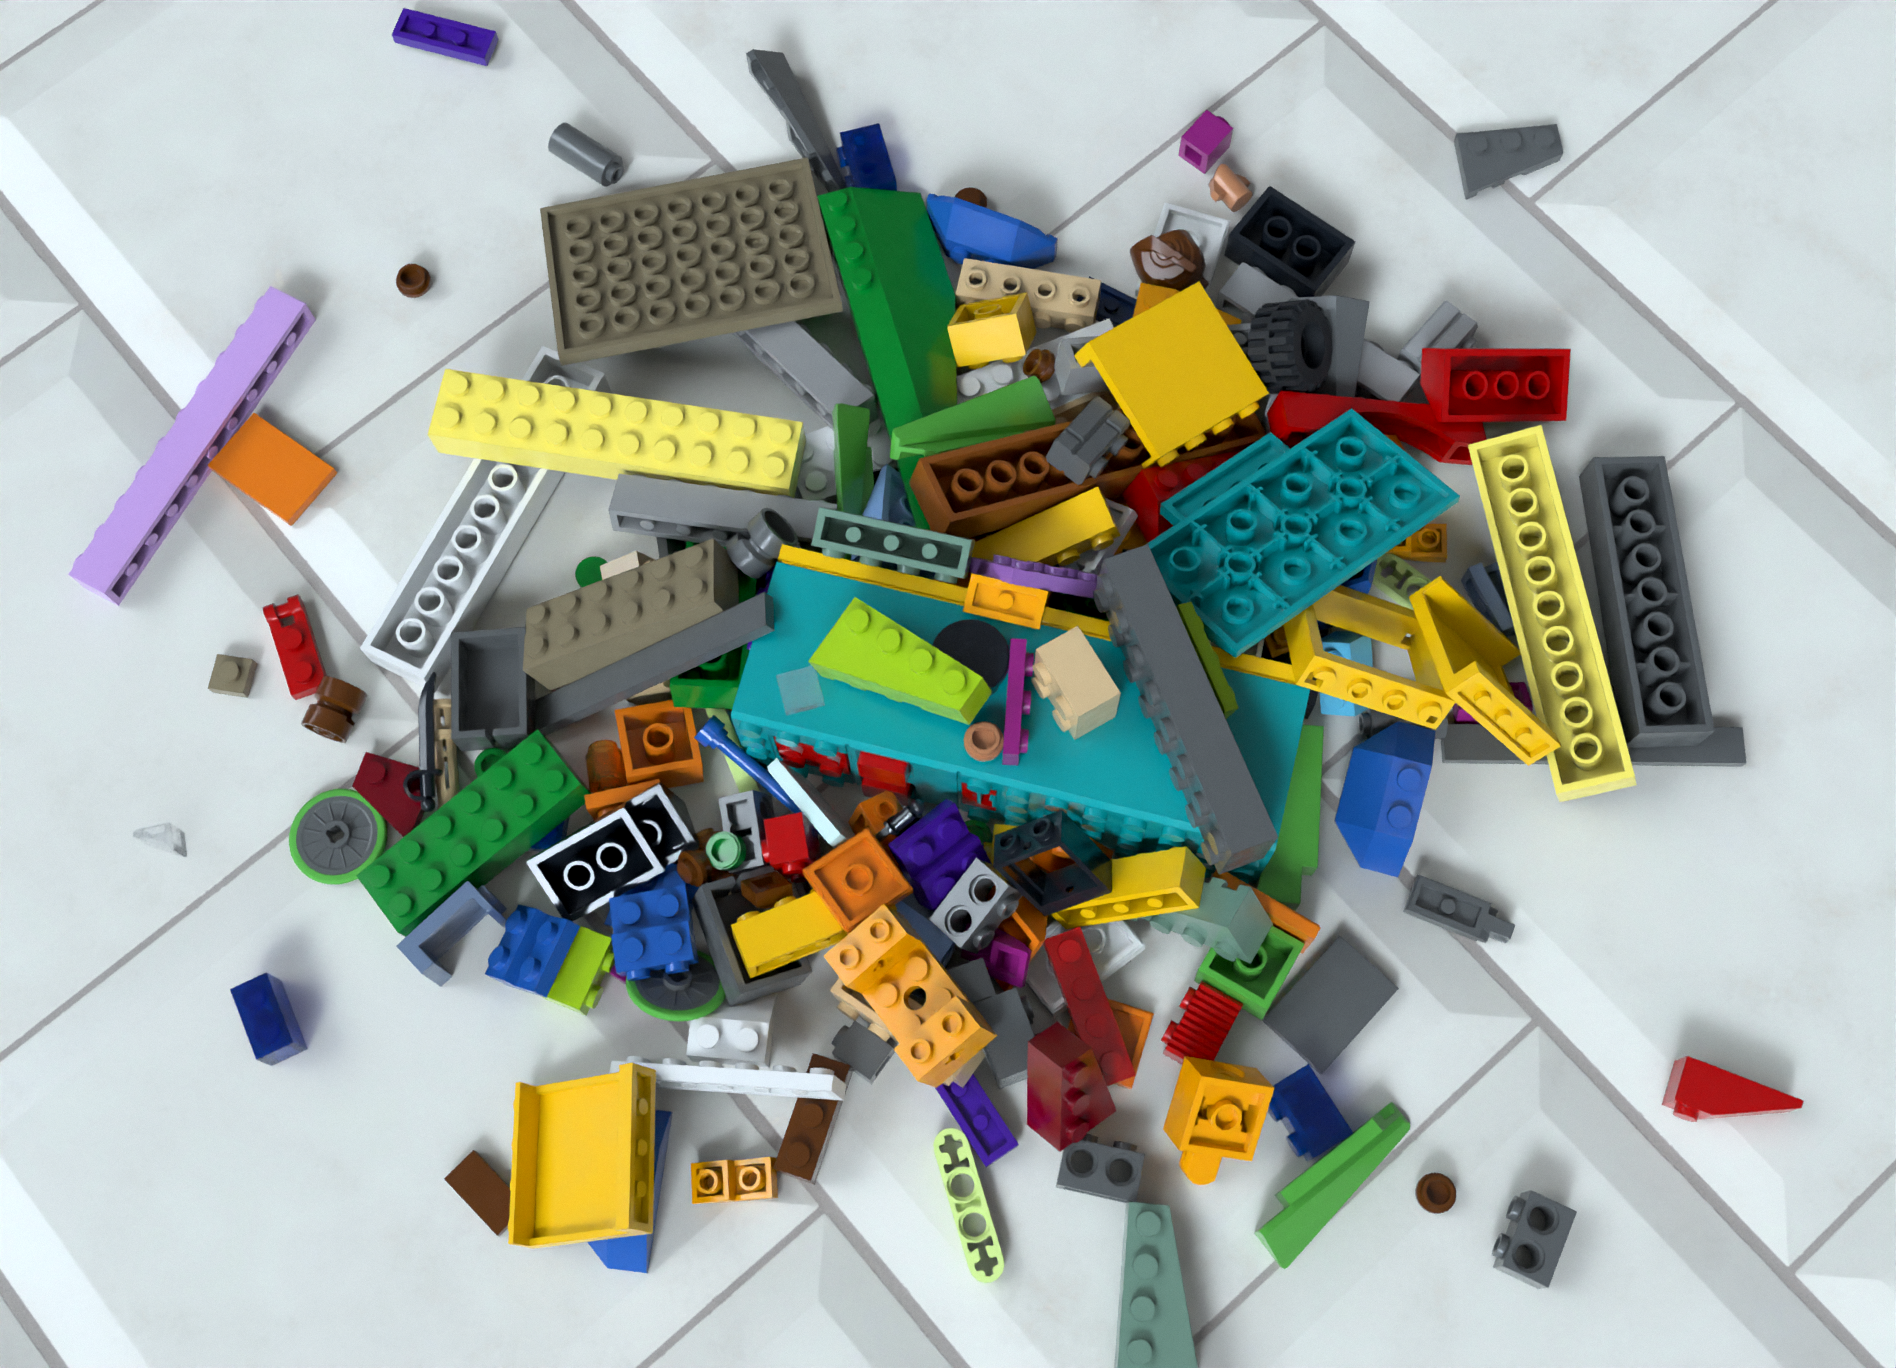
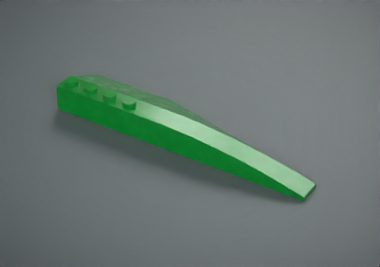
M848 187L821 194L817 197L824 228L891 444L894 428L957 405L956 361L947 329L949 322L955 314L956 297L921 193ZM920 454L896 460L915 526L931 530L909 484L919 459L924 458V455Z

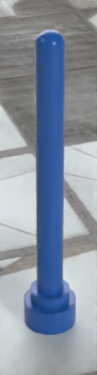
M715 715L694 736L704 747L709 745L712 749L717 747L790 811L793 813L802 812L774 777L726 736L729 732L723 728L725 724ZM817 830L818 835L824 839V837Z

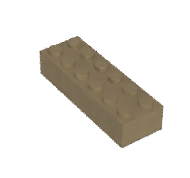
M713 538L526 608L523 671L551 691L575 682L739 604L738 567L729 557L727 550Z

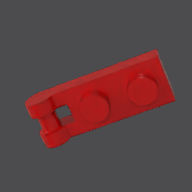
M297 594L288 597L287 602L276 606L275 603L263 607V613L269 624L290 694L295 700L314 694L323 676H327L305 605L300 595ZM293 615L295 623L284 627L282 619Z

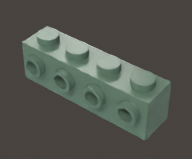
M819 507L811 545L823 548L822 554L825 556L844 559L845 553L860 556L859 562L861 564L882 567L883 561L898 564L896 570L898 572L919 576L920 569L935 572V580L957 584L958 578L964 579L968 577L975 540L831 508Z

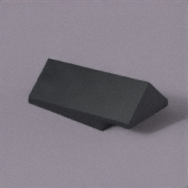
M659 782L527 859L526 863L561 917L573 922L608 903L609 898L618 897L662 873L667 865L678 860L681 852L698 849L700 843L685 802Z

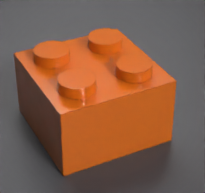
M673 700L615 710L628 786L659 779L667 788L704 782L699 744L694 738L696 729L691 708L674 707Z

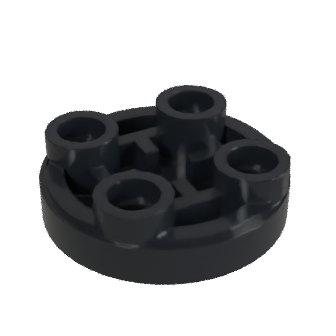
M965 619L949 624L940 631L932 644L935 648L983 677L992 691L991 695L998 690L1008 673L1010 654L1007 642L994 626L984 621Z

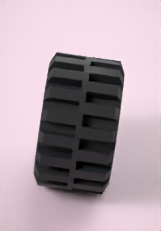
M1309 299L1266 303L1262 305V308H1258L1255 312V318H1252L1251 329L1248 333V356L1252 367L1269 394H1279L1280 391L1312 392L1315 389H1319L1328 376L1332 355L1331 331L1322 308L1318 307L1315 301H1309Z

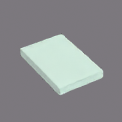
M778 758L767 766L769 773L831 846L836 848L855 836L853 831L809 780Z

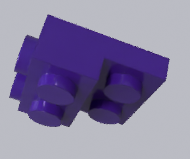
M945 799L888 844L904 877L912 886L913 894L918 904L933 912L976 857L992 864L979 837L969 832L955 802Z

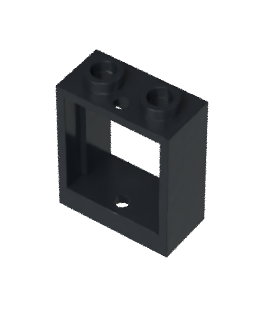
M1063 810L995 835L993 867L1044 916L1112 892V861ZM1060 846L1076 863L1045 874L1029 857Z

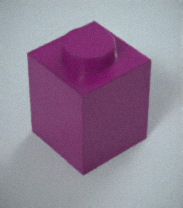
M1206 109L1182 135L1178 156L1206 174L1230 147L1233 127L1223 117L1215 116Z

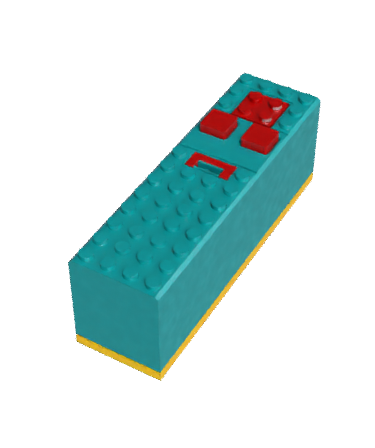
M782 544L778 556L779 562H776L767 594L773 597L775 631L752 641L731 711V720L743 750L762 767L768 770L767 766L778 758L804 778H807L809 773L822 776V782L834 787H843L845 782L850 784L856 783L858 786H862L863 795L872 798L884 791L892 792L902 806H907L910 803V799H920L923 802L939 805L945 799L955 802L958 809L968 812L967 818L983 823H989L990 818L1004 821V825L1020 826L1056 811L1063 810L1087 836L1105 847L1115 849L1114 854L1121 858L1135 856L1139 853H1152L1169 850L1173 847L1187 846L1206 867L1204 878H1210L1211 874L1215 872V865H1209L1204 857L1201 847L1204 839L1199 828H1193L1188 820L1185 805L1188 802L1182 790L1177 791L1172 783L1169 773L1172 765L1167 754L1162 755L1156 746L1154 739L1156 728L1151 717L1146 719L1141 711L1138 696L1141 694L1136 682L1130 683L1125 674L1123 661L1126 659L1121 647L1115 648L1108 633V625H1111L1110 622L1045 607L1040 630L963 612L968 588L861 564L860 562L843 558H833L822 553ZM856 597L931 645L940 631L949 624L965 619L984 621L994 626L1003 635L1009 648V654L1011 638L1027 639L1026 653H1034L1033 665H1035L1037 648L1079 626L1121 694L1116 717L1074 740L1069 730L1063 732L1057 725L1052 714L1055 708L1049 698L1042 699L1032 683V678L1035 677L1033 670L1032 677L1024 676L1023 689L1024 691H1031L1030 715L1022 714L1021 729H1029L1027 753H1019L1018 766L1002 765L1003 749L995 759L986 762L977 761L970 757L964 747V735L971 725L986 721L995 724L1001 730L1004 737L1008 673L998 690L989 696L970 725L922 710L918 706L903 701L901 703L889 699L885 695L867 689L864 691L852 687L848 683L822 677L808 661L848 605ZM1211 646L1218 655L1222 672L1228 685L1234 691L1236 703L1239 707L1226 721L1279 837L1310 689L1296 685L1293 668L1290 664L1243 653L1235 658L1223 649ZM1310 672L1307 678L1312 680L1313 673ZM1278 838L1264 858L1227 872L1247 884L1249 882L1256 884L1275 852Z

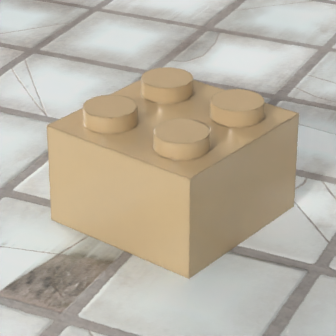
M1079 626L1036 649L1035 665L1032 666L1035 677L1032 678V683L1042 699L1048 697L1055 708L1052 711L1053 717L1063 732L1069 730L1074 740L1116 717L1121 692Z

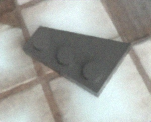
M1557 124L1458 133L1454 139L1465 200L1476 196L1479 191L1488 187L1496 188L1503 185L1505 180L1520 174L1527 175L1560 161L1563 155Z

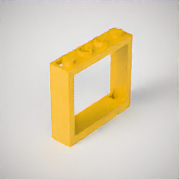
M1339 585L1283 624L1296 685L1435 730L1456 703L1444 691L1417 617L1412 609ZM1317 620L1408 650L1416 681L1325 652ZM1310 672L1313 673L1314 678H1317L1316 681L1307 678Z

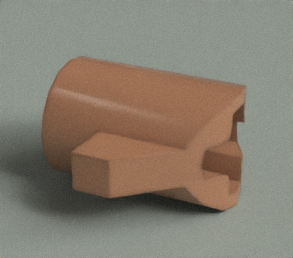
M1221 164L1217 168L1208 184L1212 199L1215 202L1222 200L1232 212H1236L1244 207L1253 195L1252 191L1248 188L1250 182L1246 177L1235 174L1226 164Z

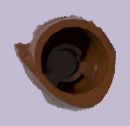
M1177 229L1158 237L1150 235L1137 242L1129 250L1133 265L1142 283L1176 289L1178 291H1182L1199 281L1204 289L1209 285V282L1203 275L1206 267L1203 253L1186 230Z

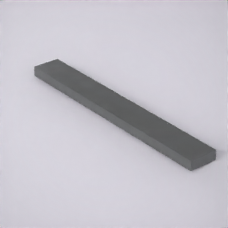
M763 592L536 699L534 732L538 729L544 736L551 734L775 631L773 597Z
M1448 724L1446 738L1441 739L1442 763L1525 764L1481 724ZM1714 727L1715 731L1698 746L1628 748L1632 765L1742 767L1746 764L1743 727ZM1544 756L1532 764L1549 763L1547 756Z

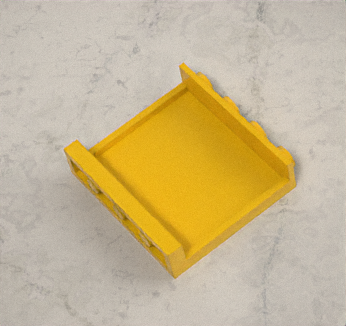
M1200 281L1094 338L1074 355L1081 368L1093 362L1122 411L1130 420L1132 427L1151 456L1142 463L1144 469L1155 462L1160 467L1168 464L1180 456L1177 452L1179 448L1185 446L1189 451L1207 440L1204 434L1210 430L1217 435L1234 424L1231 418L1239 414L1240 418L1244 419L1261 408L1257 402L1269 394Z
M1442 576L1437 577L1409 596L1445 693L1528 766L1559 748L1561 744L1557 735L1515 698L1502 667L1521 655L1520 649Z
M635 1063L619 1065V1072L539 1086L523 1082L515 1083L508 1244L535 1249L653 1233L656 1070Z

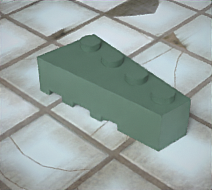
M1212 877L1209 883L1204 880L1199 908L1140 917L1164 934H1169L1173 931L1180 934L1185 941L1193 946L1201 948L1204 944L1214 948L1217 954L1227 960L1235 961L1236 958H1239L1248 963H1251L1273 925L1251 887L1240 884L1235 891L1227 887L1228 883L1225 880ZM1133 918L1130 920L1138 921L1139 918Z
M1128 1202L1126 1204L1114 1368H1198L1171 1211L1168 1205Z

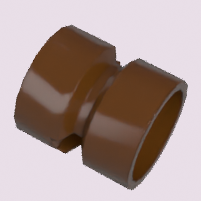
M323 676L314 694L317 703L309 705L301 725L322 737L346 743L355 724L351 717L360 714L368 695L360 688L343 680Z

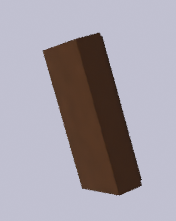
M473 1150L444 1180L486 1225L500 1237L508 1229L510 1186L477 1151Z

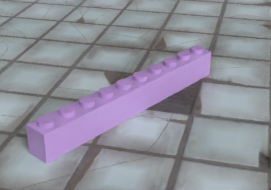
M271 286L265 295L257 300L253 312L246 322L238 327L230 345L219 354L215 366L206 379L198 384L190 402L179 411L171 429L166 436L158 441L155 451L147 463L137 471L135 480L129 489L118 498L114 510L105 523L97 528L89 546L84 553L75 559L73 568L68 575L82 587L118 606L120 605L212 470L207 465L247 421L316 321L306 303Z

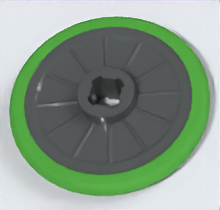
M333 789L320 793L310 799L295 816L289 833L290 853L301 872L312 880L331 885L344 884L358 879L356 875L383 854L387 842L385 818L357 791L351 789ZM342 830L344 837L335 843L332 839L333 835Z
M698 950L699 962L689 964L688 971L666 974L665 969L650 971V978L636 981H627L626 977V989L633 1003L645 1013L668 1021H690L704 1017L716 1010L722 1004L726 995L712 957Z

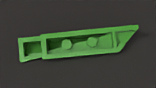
M1031 376L894 428L891 438L890 458L899 460L920 454L928 457L1024 433V431L1055 425L1056 419L1039 379L1036 376Z
M836 403L832 411L837 510L863 515L874 488L871 447H867L870 409ZM845 553L844 559L851 560L852 554Z
M1302 725L1277 846L1260 875L1257 890L1294 911L1301 904L1302 875L1312 876L1318 868L1324 726Z
M1390 1102L1275 1194L1284 1209L1254 1232V1234L1281 1268L1286 1269L1408 1133L1410 1123L1393 1102Z

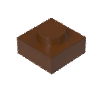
M777 871L740 881L742 895L757 908H773L774 904L779 900L793 896L792 883Z

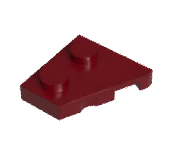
M365 752L352 787L405 837L421 823L425 812L421 809V803L411 800L403 788V782L407 774L420 770V767ZM420 778L411 784L410 792L414 796H420Z

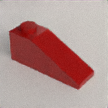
M1685 1056L1674 1061L1662 1105L1674 1109L1673 1115L1680 1119L1697 1122L1698 1119L1786 1113L1802 1108L1804 1100L1690 1056Z

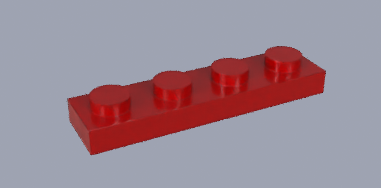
M1081 927L1045 939L1043 945L1077 1036L1092 1048L1106 1085L1110 1086L1136 1076Z

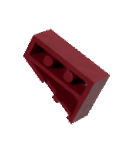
M1057 1021L1028 1041L1027 1125L1061 1152L1072 1143L1081 1141L1088 1131L1117 1110L1092 1048Z

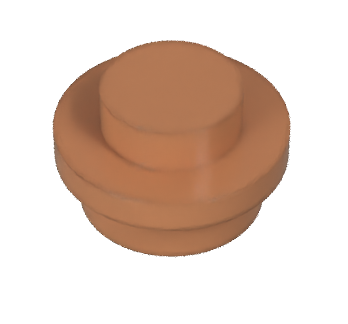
M977 722L971 725L964 735L965 750L970 757L977 761L986 762L993 760L1003 749V734L991 722Z

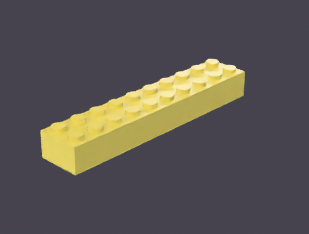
M445 369L427 434L438 453L615 480L618 479L619 474H640L654 479H676L690 484H711L725 489H746L761 494L787 495L792 498L795 497L806 444L803 422L451 369Z
M1542 425L1469 444L1468 448L1536 716L1557 735L1561 744L1559 748L1546 755L1559 802L1636 786L1634 770Z

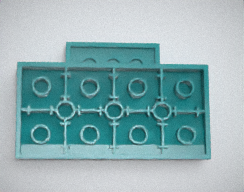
M1351 408L1291 449L1270 432L1161 503L1160 514L1173 527L1147 544L1175 606L1192 602L1197 615L1203 622L1208 640L1236 658L1458 503L1460 495Z

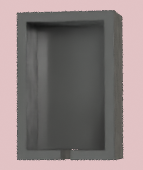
M526 627L451 632V739L461 751L495 748V742H498L502 748H515L534 732L535 679L523 671Z
M771 865L741 873L736 881L734 876L703 884L691 900L730 1007L799 986L812 973L808 958L805 956L750 978L733 937L731 925L737 923V919L740 916L751 911L762 913L773 909L757 908L742 895L740 882L741 880L774 872L775 870Z

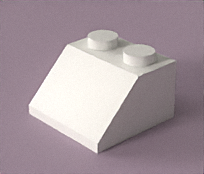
M778 992L732 1007L729 1006L725 997L722 1004L716 1010L704 1017L691 1020L686 1056L693 1062L714 1061L725 1065L749 1063L757 1065L759 1068L769 1069Z

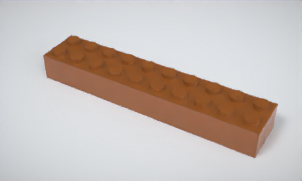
M1121 408L1116 409L1126 417ZM1255 412L1244 419H1241L1239 414L1231 418L1234 424L1217 435L1212 430L1206 432L1204 435L1207 440L1189 451L1185 446L1179 448L1177 452L1180 456L1168 464L1243 450L1267 435ZM1068 421L920 458L909 484L932 531L969 538L1010 527L1096 487H1099L1106 499L1110 500L1121 497L1139 472L1144 469L1142 463L1151 456L1130 424L1125 433L1129 440L1117 456L1109 453L1106 457L1109 462L1096 479L1089 476L1082 484L1077 485L1065 476L1063 470L1059 471L1048 463L1046 458L1054 440L1072 422ZM1155 462L1147 468L1158 467L1159 464Z

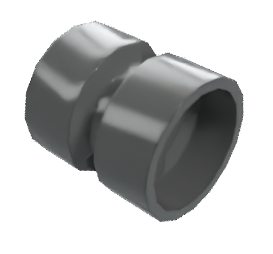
M763 508L748 522V529H741L726 544L727 553L733 563L744 574L754 579L762 578L775 566L774 558L778 559L782 544L795 547L798 543L797 535L792 526L779 513L770 508Z

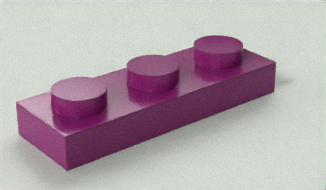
M1011 638L1002 765L1018 766L1019 753H1027L1029 729H1021L1022 714L1030 715L1031 691H1024L1023 689L1024 676L1032 677L1034 653H1026L1027 639Z

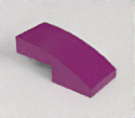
M972 919L966 922L965 931L970 928ZM997 928L994 931L995 935L991 943L986 948L979 950L977 954L962 949L961 958L974 961L983 957L990 977L1019 988L1025 986L1031 950L1015 937Z

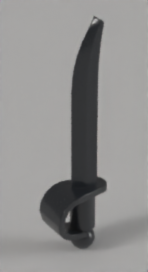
M435 672L431 674L429 680L425 683L419 700L420 770L407 774L403 782L405 793L414 802L421 803V809L425 812L433 811L436 806L434 799H432L436 797L435 776L443 775V770L435 769L434 693L437 677ZM420 778V796H414L410 792V787L413 781Z
M915 799L900 812L890 816L883 822L885 827L874 835L879 843L890 834L895 836L901 835L923 817L921 813L925 810L924 802L920 799Z

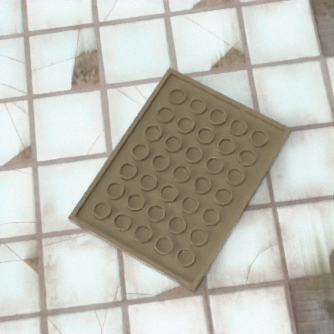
M808 157L540 208L557 350L561 366L843 311Z

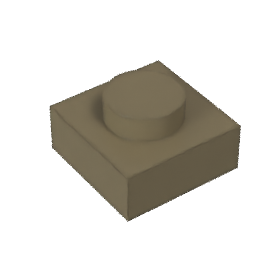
M217 654L208 689L213 693L248 698L257 663L253 659Z

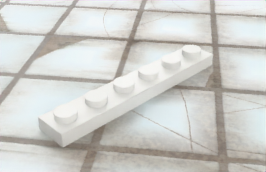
M628 1056L626 1062L612 1061L609 1074L619 1072V1065L635 1063L656 1070V1088L829 1100H844L846 1084L834 1075V1071L817 1067L811 1068L810 1073L796 1072L797 1069L784 1065H774L772 1071L759 1070V1066L749 1063H736L735 1068H722L723 1065L714 1061H699V1066H688L685 1061L665 1058L662 1064L650 1063V1060L644 1057Z

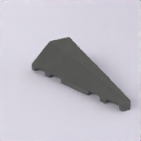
M756 49L747 52L749 73L786 120L789 141L802 158L808 157L811 170L828 192L848 188L784 53Z
M1339 295L1289 299L1288 301L1306 299L1315 301L1317 306H1320L1324 311V316L1327 317L1331 331L1332 355L1328 376L1319 389L1306 393L1354 398L1370 301Z

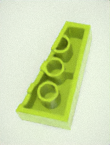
M854 597L808 661L822 677L831 680L836 679L864 691L867 689L885 695L889 699L901 703L903 701L918 706L922 710L970 725L992 693L983 677Z

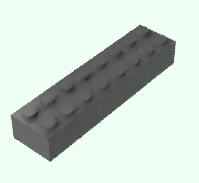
M1665 456L1593 457L1580 474L1579 481L1616 705L1627 748L1698 746L1715 730Z
M1146 544L1103 559L1100 574L1097 576L1096 589L1093 591L1096 607L1100 613L1105 612L1111 624L1108 625L1110 639L1115 648L1121 647L1126 659L1123 661L1125 674L1130 683L1136 682L1141 694L1138 696L1141 711L1146 719L1151 717L1156 728V732H1154L1156 746L1162 755L1167 754L1172 765V768L1169 769L1172 783L1177 791L1182 790L1188 802L1185 805L1186 814L1192 827H1198L1204 839L1201 847L1209 865L1214 864L1218 874H1222L1264 858L1277 840L1278 835L1149 545Z

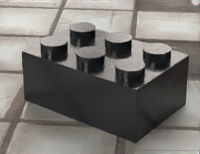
M1269 186L1230 232L1224 256L1239 266L1244 262L1251 267L1261 269L1268 278L1277 284L1291 288L1299 298L1322 296L1349 263L1356 241Z

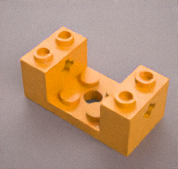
M886 904L881 905L823 955L846 987L862 993L899 1042L894 1051L918 1082L937 1088L998 1036L904 915ZM922 988L926 993V1002L922 1008L912 1010L908 1003L909 995L915 989Z

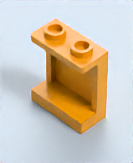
M972 573L963 612L1040 630L1045 607H1050L1053 591L1009 584L999 579Z

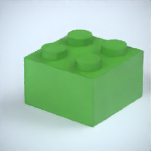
M1272 926L1251 963L1236 958L1235 961L1227 960L1217 954L1214 948L1211 947L1200 965L1194 981L1198 984L1203 981L1243 1004L1241 1009L1263 1020L1305 944Z

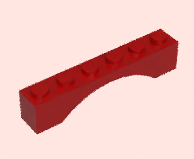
M1280 391L1267 412L1271 433L1290 449L1351 408L1384 435H1396L1399 441L1425 452L1439 463L1472 465L1468 445L1487 440L1482 422H1437L1430 404L1426 403L1417 404L1394 400L1385 401L1364 399L1362 397L1353 398L1329 394Z

